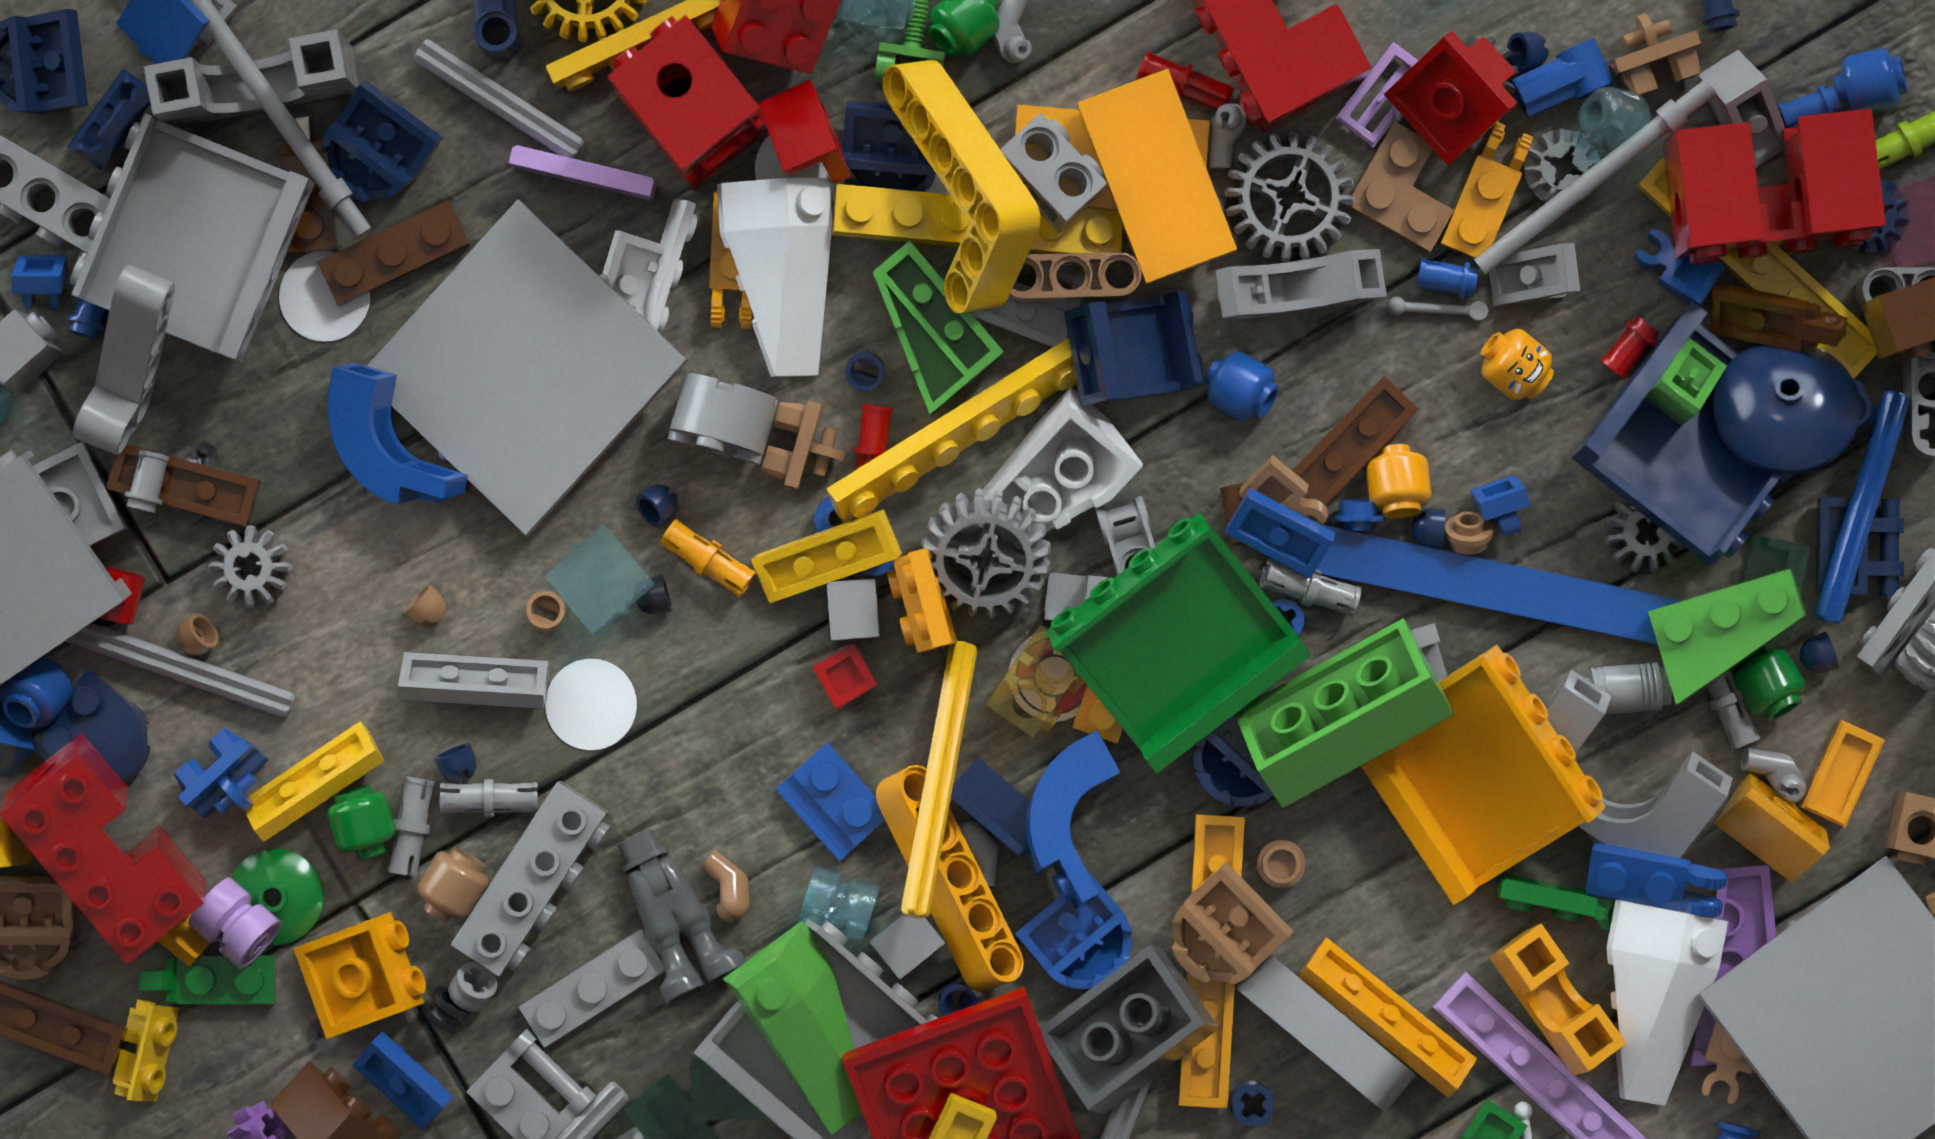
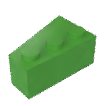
M908 241L875 269L873 274L929 415L932 417L1004 356V351L971 312L958 314L949 307L944 293V280L911 241Z
M1791 569L1648 611L1676 705L1679 706L1807 618L1794 573Z

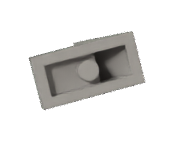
M1562 243L1513 253L1489 272L1493 306L1563 298L1568 293L1581 291L1574 243Z

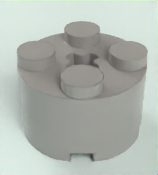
M686 373L667 439L691 447H695V445L704 447L705 453L721 458L732 459L733 456V458L760 465L778 400L772 395L736 383L730 385L718 382L719 379Z

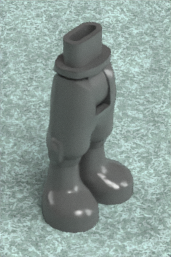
M652 829L630 838L617 846L626 863L621 869L628 876L631 894L644 926V939L660 954L663 961L666 978L660 986V992L665 1004L685 998L704 987L700 975L690 963L680 944V934L683 933L689 939L708 985L722 980L746 962L744 955L739 949L723 948L710 930L711 921L708 907L699 901L682 870L668 855L669 850L667 846L660 847Z

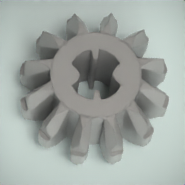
M255 526L246 527L245 542H243L241 536L235 530L227 532L228 540L233 547L229 549L225 545L216 543L213 550L225 557L224 562L209 563V570L216 572L224 571L225 576L213 583L214 588L221 590L232 585L226 598L232 604H235L244 592L246 608H255L257 592L266 604L273 603L275 599L269 586L273 585L275 588L283 591L288 587L286 581L277 578L278 571L291 572L293 570V564L286 562L278 563L277 558L285 555L289 548L286 544H280L269 549L275 539V533L267 530L258 541V532ZM257 555L261 561L257 562L256 565L262 566L261 572L258 576L248 575L245 579L241 573L245 572L246 569L240 568L241 561L244 558L253 559Z
M1935 609L1906 643L1905 647L1898 654L1895 668L1904 674V678L1915 686L1916 684L1926 691L1935 688Z

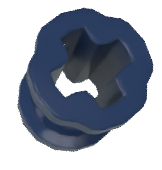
M1247 1080L1239 1083L1232 1090L1229 1098L1230 1110L1238 1122L1243 1125L1262 1126L1274 1114L1273 1095L1262 1083ZM1258 1092L1263 1094L1259 1100L1263 1107L1260 1113L1256 1114L1251 1110L1245 1115L1241 1113L1245 1106L1241 1101L1242 1095L1247 1093L1253 1097Z

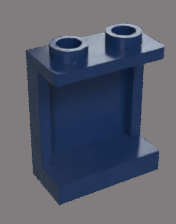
M1175 291L1161 296L1105 303V301L1094 302L1064 311L1082 407L1174 393L1203 384V364L1201 356L1197 351L1193 330V311L1188 304L1186 291Z

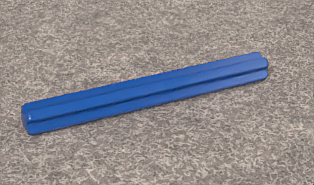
M1888 390L1882 395L1815 610V617L1822 621L1833 624L1842 621L1909 407L1910 397L1903 393Z

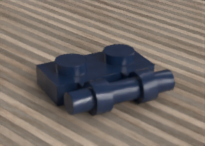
M1817 498L1816 594H1821L1850 498ZM1881 499L1880 518L1873 519L1869 532L1880 533V561H1868L1867 538L1850 595H1867L1868 576H1879V596H1893L1899 589V577H1904V562H1899V533H1904V518H1900V499Z

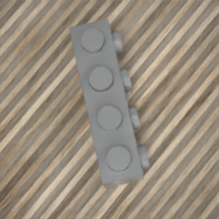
M557 781L450 945L497 976L503 975L507 968L515 973L531 949L524 944L533 928H536L542 932L557 910V907L551 904L552 899L560 887L569 891L584 867L577 863L587 846L595 851L611 826L604 822L609 812L564 782Z

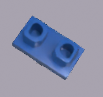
M224 728L210 740L208 745L218 757L217 761L205 770L199 762L193 759L187 761L174 773V777L183 791L178 795L179 799L186 807L194 809L204 819L215 809L224 814L235 803L246 812L252 808L254 803L246 793L259 782L253 774L269 760L252 743L243 737L240 739L234 733Z

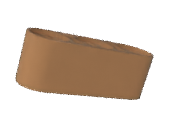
M1122 252L1027 255L1022 267L1032 270L1035 274L1036 283L1028 291L1022 292L1012 288L1008 298L1019 303L1123 300L1135 293L1140 284L1142 272L1137 260L1128 253ZM1122 264L1128 267L1133 277L1131 284L1122 289L1110 286L1105 277V272L1110 266ZM1072 265L1079 268L1084 275L1082 286L1075 290H1067L1061 287L1056 275L1062 267Z

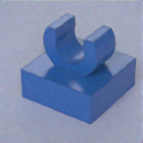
M67 255L18 256L11 275L13 294H23L22 302L26 309H32L35 302V294H47L50 298L51 309L58 308L62 297V290L69 273Z
M1515 474L1470 490L1476 510L1484 521L1494 518L1496 526L1501 529L1503 536L1521 530L1516 510L1531 506L1525 486Z

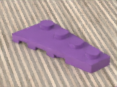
M1767 864L1720 868L1721 871L1727 874L1728 878L1726 887L1721 888V890L1717 889L1716 898L1723 901L1722 914L1713 918L1728 921L1720 967L1714 982L1776 937L1770 868ZM1705 1006L1696 1027L1691 1067L1717 1065V1063L1704 1060L1716 1022Z

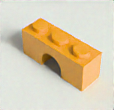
M1542 924L1526 929L1489 956L1491 962L1573 1076L1589 1072L1627 1044L1600 1005L1588 1003L1574 989L1564 969L1569 962Z

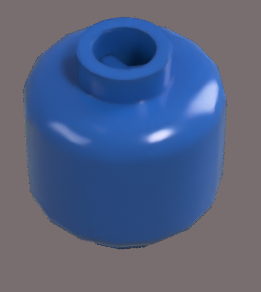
M1877 48L1845 57L1842 62V74L1834 76L1835 89L1840 103L1849 102L1852 111L1872 109V114L1891 110L1898 107L1901 95L1908 93L1900 55L1892 57L1886 48Z
M1238 351L1233 352L1224 360L1220 358L1215 359L1204 378V383L1209 385L1207 395L1209 404L1243 423L1250 422L1255 417L1258 419L1264 418L1272 408L1279 392V386L1275 384L1273 369L1253 357Z
M40 657L2 684L0 699L3 711L11 722L19 727L39 729L49 726L69 703L73 689L65 669L59 663Z

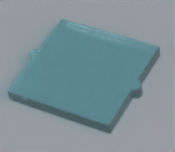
M604 523L580 545H572L570 553L545 575L555 590L595 637L621 614L627 615L630 612L629 607L655 584Z

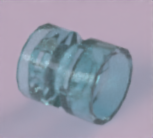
M815 866L798 923L809 919L822 927L828 921L849 939V942L862 945L880 885L857 878L846 883L843 882L841 873Z

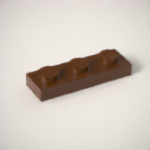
M447 200L317 261L337 305L340 307L470 246L450 202Z
M1385 376L1292 470L1309 484L1307 494L1304 496L1305 499H1316L1326 506L1419 410Z
M127 444L123 452L119 456L115 455L106 489L124 494L125 491L130 492L139 457L138 452L139 450H150ZM169 456V462L166 465L158 498L163 500L162 504L234 524L249 526L261 484L260 480Z
M0 980L1 1036L106 1075L113 1072L128 1027Z

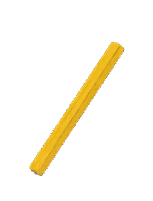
M957 641V643L949 646L901 906L902 914L914 919L928 917L931 910L978 652L975 645L964 641Z

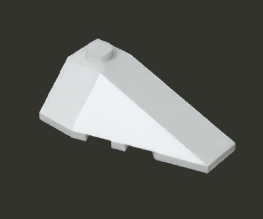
M776 178L717 184L719 232L725 249L730 248L739 275H736L735 278L740 291L745 290L754 315L752 325L770 376H817L819 373L832 234L830 178Z
M1070 387L1036 423L984 487V499L993 500V494L998 489L1003 492L1002 502L1008 504L1012 498L1018 496L1021 499L1019 512L1033 508L1036 511V519L1033 524L1044 523L1046 532L1055 527L1059 529L1069 524L1073 517L1094 506L1098 508L1111 501L1143 467V463L1110 420L1093 405L1082 407L1079 393ZM983 523L967 526L958 531L954 536H959L960 532H977ZM999 526L998 532L1000 537L1009 543L1015 544V549L1021 550L1023 546L1018 538L1006 528ZM991 537L987 539L986 547L982 549V553L979 555L981 557L980 569H983L985 559L988 558L992 551L990 550Z
M1615 900L1607 942L1608 964L1613 965L1615 992H1610L1612 1009L1617 1010L1619 1033L1627 1043L1616 1051L1620 1098L1662 1106L1666 1105L1704 1009V1004L1697 995L1714 983L1719 971L1728 921Z

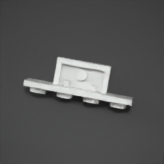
M682 199L673 200L660 244L615 230L602 273L608 277V284L660 334L668 320L669 308L665 304L670 288L676 287L682 274L683 262L679 258L684 242L690 241L697 224V215L693 214L696 204Z

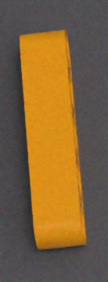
M919 765L909 766L884 778L876 789L877 804L908 867L927 770ZM904 787L907 789L909 797L905 793ZM949 807L930 912L965 982L975 991L987 992L1015 981L1023 971L1024 960ZM947 874L950 876L952 884L948 880ZM969 918L972 920L974 928L971 926ZM990 960L994 965L995 971L991 967Z

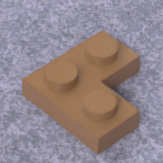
M1394 121L1352 194V197L1355 198L1354 205L1348 208L1425 252L1430 253L1453 214L1454 209L1413 187L1433 149L1419 134Z

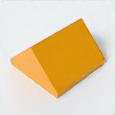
M1748 772L1742 779L1715 822L1716 826L1791 883L1824 856L1830 848L1825 827L1792 802L1789 803L1780 798L1769 784L1751 772Z

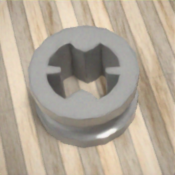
M465 963L449 982V996L461 1009L479 1011L487 1005L490 998L496 992L497 979L493 972L479 963Z

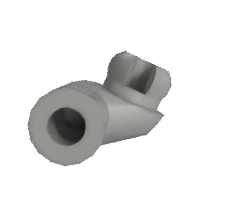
M1229 103L1220 106L1210 122L1208 169L1232 170L1233 145L1247 125L1246 114L1239 104Z
M1748 747L1743 750L1740 762L1742 771L1765 775L1776 794L1789 803L1800 801L1806 793L1804 777L1790 756L1784 753Z
M973 819L957 821L988 886H995L999 852L998 842L980 822Z

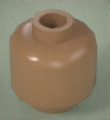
M454 847L451 852H437L417 885L419 894L426 900L423 909L443 922H448L451 916L459 919L468 918L489 886V878L484 873L487 866L475 856L457 847Z

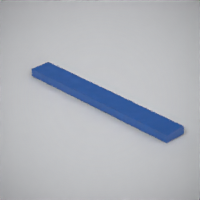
M1322 525L1335 532L1333 543L1316 570H1320L1322 572L1321 575L1655 645H1658L1648 611L1683 601Z

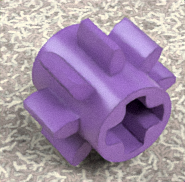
M264 1101L233 1113L232 1116L237 1124L227 1131L229 1139H285L290 1136L286 1124L273 1109H267Z

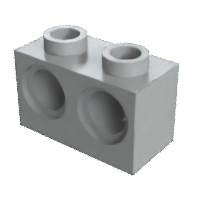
M1040 113L1000 150L1035 199L1040 214L1057 232H1060L1100 195L1107 182L1102 178L1104 173L1099 164L1087 154L1082 156L1069 143L1071 138L1065 128L1054 119L1048 121ZM1029 143L1041 145L1047 152V160L1035 161L1031 159L1026 153L1025 145ZM1069 178L1074 180L1080 187L1081 195L1072 197L1064 194L1059 187V179Z

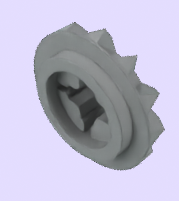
M1559 128L1541 135L1530 146L1524 161L1525 179L1531 191L1546 203L1580 176L1577 174H1567L1558 182L1557 186L1553 185L1556 180V168L1550 165L1551 162L1544 160V157L1550 160L1552 158L1560 160L1571 149L1573 151L1571 153L1570 165L1580 174H1584L1600 161L1595 144L1578 131Z

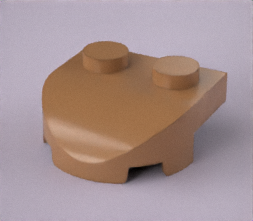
M1225 861L1188 896L1176 912L1172 921L1174 940L1172 950L1180 965L1194 978L1205 983L1213 980L1219 982L1230 981V984H1235L1248 978L1267 957L1291 936L1293 930Z
M0 876V974L18 980H31L49 974L51 969L67 955L76 928L75 903L52 876Z

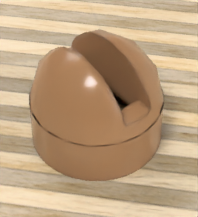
M429 584L415 596L404 610V613L413 622L422 627H433L444 619L447 607L442 595Z
M540 591L529 599L526 606V617L534 629L549 632L558 628L564 620V602L556 593ZM536 607L546 613L557 616L555 621H551L534 614L533 611Z
M194 613L178 626L175 641L177 644L181 642L185 648L183 651L185 654L197 656L206 653L216 646L219 641V635L215 625L208 617L200 613Z

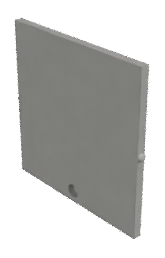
M517 199L367 366L397 375L391 406L439 451L438 456L440 459L448 460L459 472L468 474L467 479L526 536H529L689 360L608 284L609 280L606 275H598L522 201Z
M1885 856L1798 921L1790 920L1786 924L1787 929L1697 995L1806 1139H1915L1935 1124V918L1888 857Z

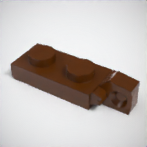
M309 117L294 118L329 167L328 154L325 149H322V141L314 142L312 119H309ZM289 144L281 145L280 169L287 172H295L315 183ZM316 183L289 246V254L338 250L335 209L329 210L318 195L321 190Z
M1720 282L1712 289L1710 332L1713 334L1800 353L1804 348H1816L1819 344L1836 347L1842 338L1846 336L1847 317L1827 311L1821 312V306L1810 303V301Z

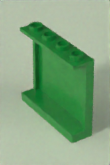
M1200 512L1193 518L1187 517L1177 522L1169 530L1167 538L1154 548L1149 547L1138 552L1130 560L1127 569L1114 579L1110 577L1099 582L1090 592L1088 599L1075 609L1070 607L1060 612L1053 619L1051 627L1045 631L1057 653L1060 652L1120 724L1138 746L1145 760L1156 774L1311 656L1299 635Z

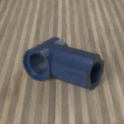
M474 0V36L480 50L493 61H505L517 54L521 46L516 0ZM502 25L510 29V36L503 44L490 45L485 41L488 30L494 26Z

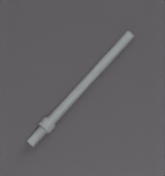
M189 0L209 20L206 29L321 190L318 195L329 210L335 209L355 239L368 232L371 227L351 200L352 191L342 177L336 179L210 0Z
M1704 79L1676 102L1670 99L1656 110L1657 117L1486 249L1474 261L1486 275L1669 131L1674 133L1689 122L1687 117L1717 94L1714 88Z

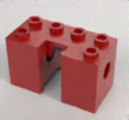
M1191 0L1196 8L1194 10L1196 17L1207 36L1213 33L1221 48V51L1217 52L1218 58L1230 79L1233 78L1241 93V100L1237 101V103L1246 114L1248 125L1252 127L1257 124L1262 134L1364 81L1372 69L1338 3L1287 29L1272 0Z
M685 14L678 21L671 16L660 23L650 33L653 41L639 52L632 47L621 54L611 64L615 71L608 75V78L616 89L621 102L693 191L768 130L762 119L763 115L760 107ZM680 88H690L685 95L679 98L670 97L674 91Z
M1872 109L1798 117V128L1782 130L1788 184L1766 187L1757 186L1750 122L1676 130L1662 143L1676 258L1689 257L1690 264L1692 265L1706 264L1719 261V257L1727 256V252L1738 251V259H1751L1767 256V248L1786 246L1787 254H1795L1816 250L1815 242L1834 240L1835 248H1849L1864 245V241L1873 239L1872 234L1886 226Z
M81 732L5 792L0 816L121 959L128 964L204 904L206 879L160 824L152 830L150 835L131 850H125L124 852L120 850L110 838V830L106 825L126 810L129 787Z

